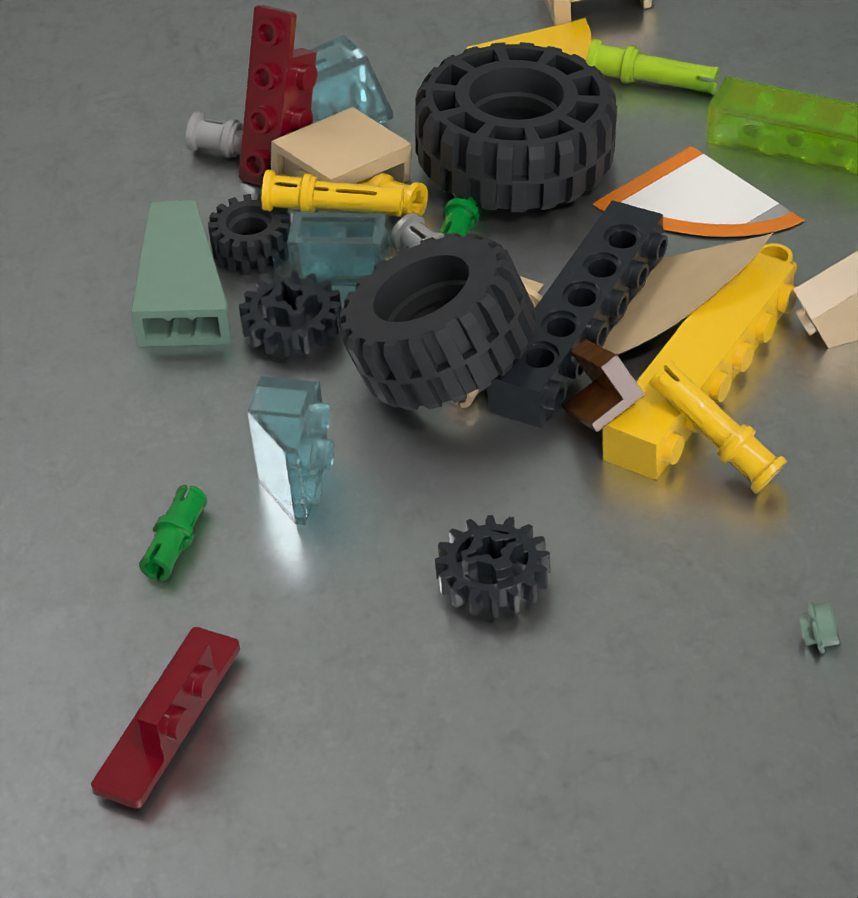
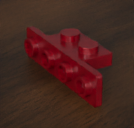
M266 5L254 7L239 167L240 180L260 186L263 184L265 171L271 170V141L313 123V113L311 111L312 95L318 76L317 68L315 67L317 51L305 48L294 50L297 15L291 11Z
M193 627L92 780L91 788L94 795L133 808L142 807L239 653L240 644L238 639L200 627Z

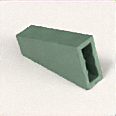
M196 200L150 201L131 308L138 347L232 345V332L227 302Z

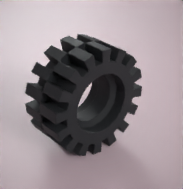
M251 194L243 195L244 201L238 202L236 197L228 199V207L222 203L216 207L217 213L212 212L209 216L210 222H208L214 260H217L218 265L222 269L228 265V271L236 274L239 268H242L243 275H251V270L257 268L259 274L266 273V266L268 265L273 269L280 267V259L287 261L290 257L289 251H293L294 248L288 208L273 207L272 211H263L262 194L258 195L257 200H252Z

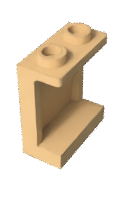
M354 107L271 141V170H274L276 175L303 177L305 173H312L318 177V181L356 184L384 172L391 175L398 182L404 183L410 180L412 143ZM316 209L328 218H331L343 212L338 210Z

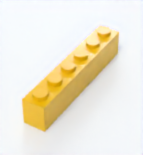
M758 253L719 291L690 313L636 381L645 395L602 428L603 460L656 481L669 464L674 465L679 460L685 442L693 432L699 433L700 430L660 392L649 385L650 380L661 368L665 369L664 365L672 360L715 403L717 401L722 402L730 390L732 380L739 371L745 372L750 366L754 351L761 342L766 343L770 340L776 323L783 313L788 314L792 311L797 300V295L793 290L797 287L794 286V264Z

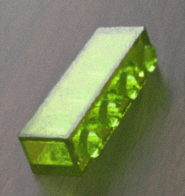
M725 76L708 106L707 142L858 175V104Z

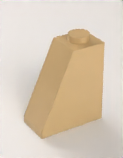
M858 251L793 289L803 305L795 313L809 336L818 331L828 348L858 341Z

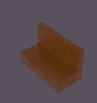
M586 339L570 351L592 382L567 401L562 408L566 414L594 431L598 432L645 395L617 354Z

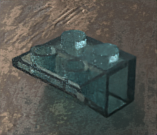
M342 35L309 49L317 51L315 67L317 68L318 76L313 88L311 105L313 123L351 107L359 110L379 124L393 119L392 108L367 55L347 36Z
M294 212L287 241L291 273L292 271H298L299 278L305 279L311 273H315L317 283L328 279L331 281V286H356V283L363 275H369L374 271L376 264L383 259H390L392 250L390 236L395 226V219L386 213Z
M260 376L248 408L259 483L296 525H306L312 505L318 506L321 500L323 470H330L333 464L334 441L327 439L326 434L329 426L330 407L328 403H322L320 382Z

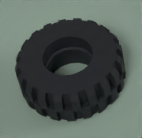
M520 42V44L492 43L487 47L478 48L476 46L468 48L457 56L451 55L447 57L438 68L434 67L417 90L415 98V153L426 175L431 178L440 190L445 193L449 191L454 197L466 200L472 197L476 204L490 210L501 208L511 209V212H526L527 209L540 208L541 210L554 208L558 203L564 201L569 203L580 198L586 190L590 192L610 169L615 152L618 107L616 105V95L609 82L597 67L589 66L584 58L576 54L564 53L560 48L535 46L534 43Z

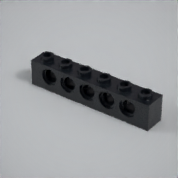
M614 200L610 202L535 307V327L532 339L528 341L525 353L520 359L515 358L513 360L512 368L504 376L498 375L491 380L492 385L487 387L489 412L542 428L552 412H558L562 408L567 390L574 380H580L585 373L570 351L585 339L603 347L610 327L616 319L621 320L623 318L629 299L635 290L640 291L644 287L652 265L655 261L660 262L663 259L668 245V237L663 234V214Z

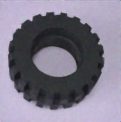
M458 233L445 234L440 239L431 237L421 240L419 245L412 248L404 247L396 252V256L389 260L383 259L376 264L372 273L363 275L356 283V290L349 292L344 300V307L341 309L338 326L340 328L339 335L367 389L373 396L379 398L380 401L406 410H418L419 406H424L428 409L442 407V403L451 400L456 403L466 399L467 394L477 389L482 391L492 385L491 380L498 375L504 376L512 368L513 360L515 358L520 359L525 353L528 341H531L535 327L536 312L534 305L508 251L503 249L501 244L473 233H467L464 237Z

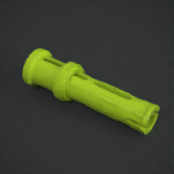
M596 38L590 44L586 60L589 66L597 67L603 75L621 78V82L624 84L634 83L636 79L707 92L712 95L715 94L718 82L702 80L701 77L715 79L719 78L720 68L717 66L711 67L641 54V50L637 46L629 45L627 48L604 45L601 39Z

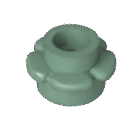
M810 601L807 604L808 612L799 614L803 637L807 646L817 644L819 652L826 653L825 647L841 643L835 614L830 601L819 604Z

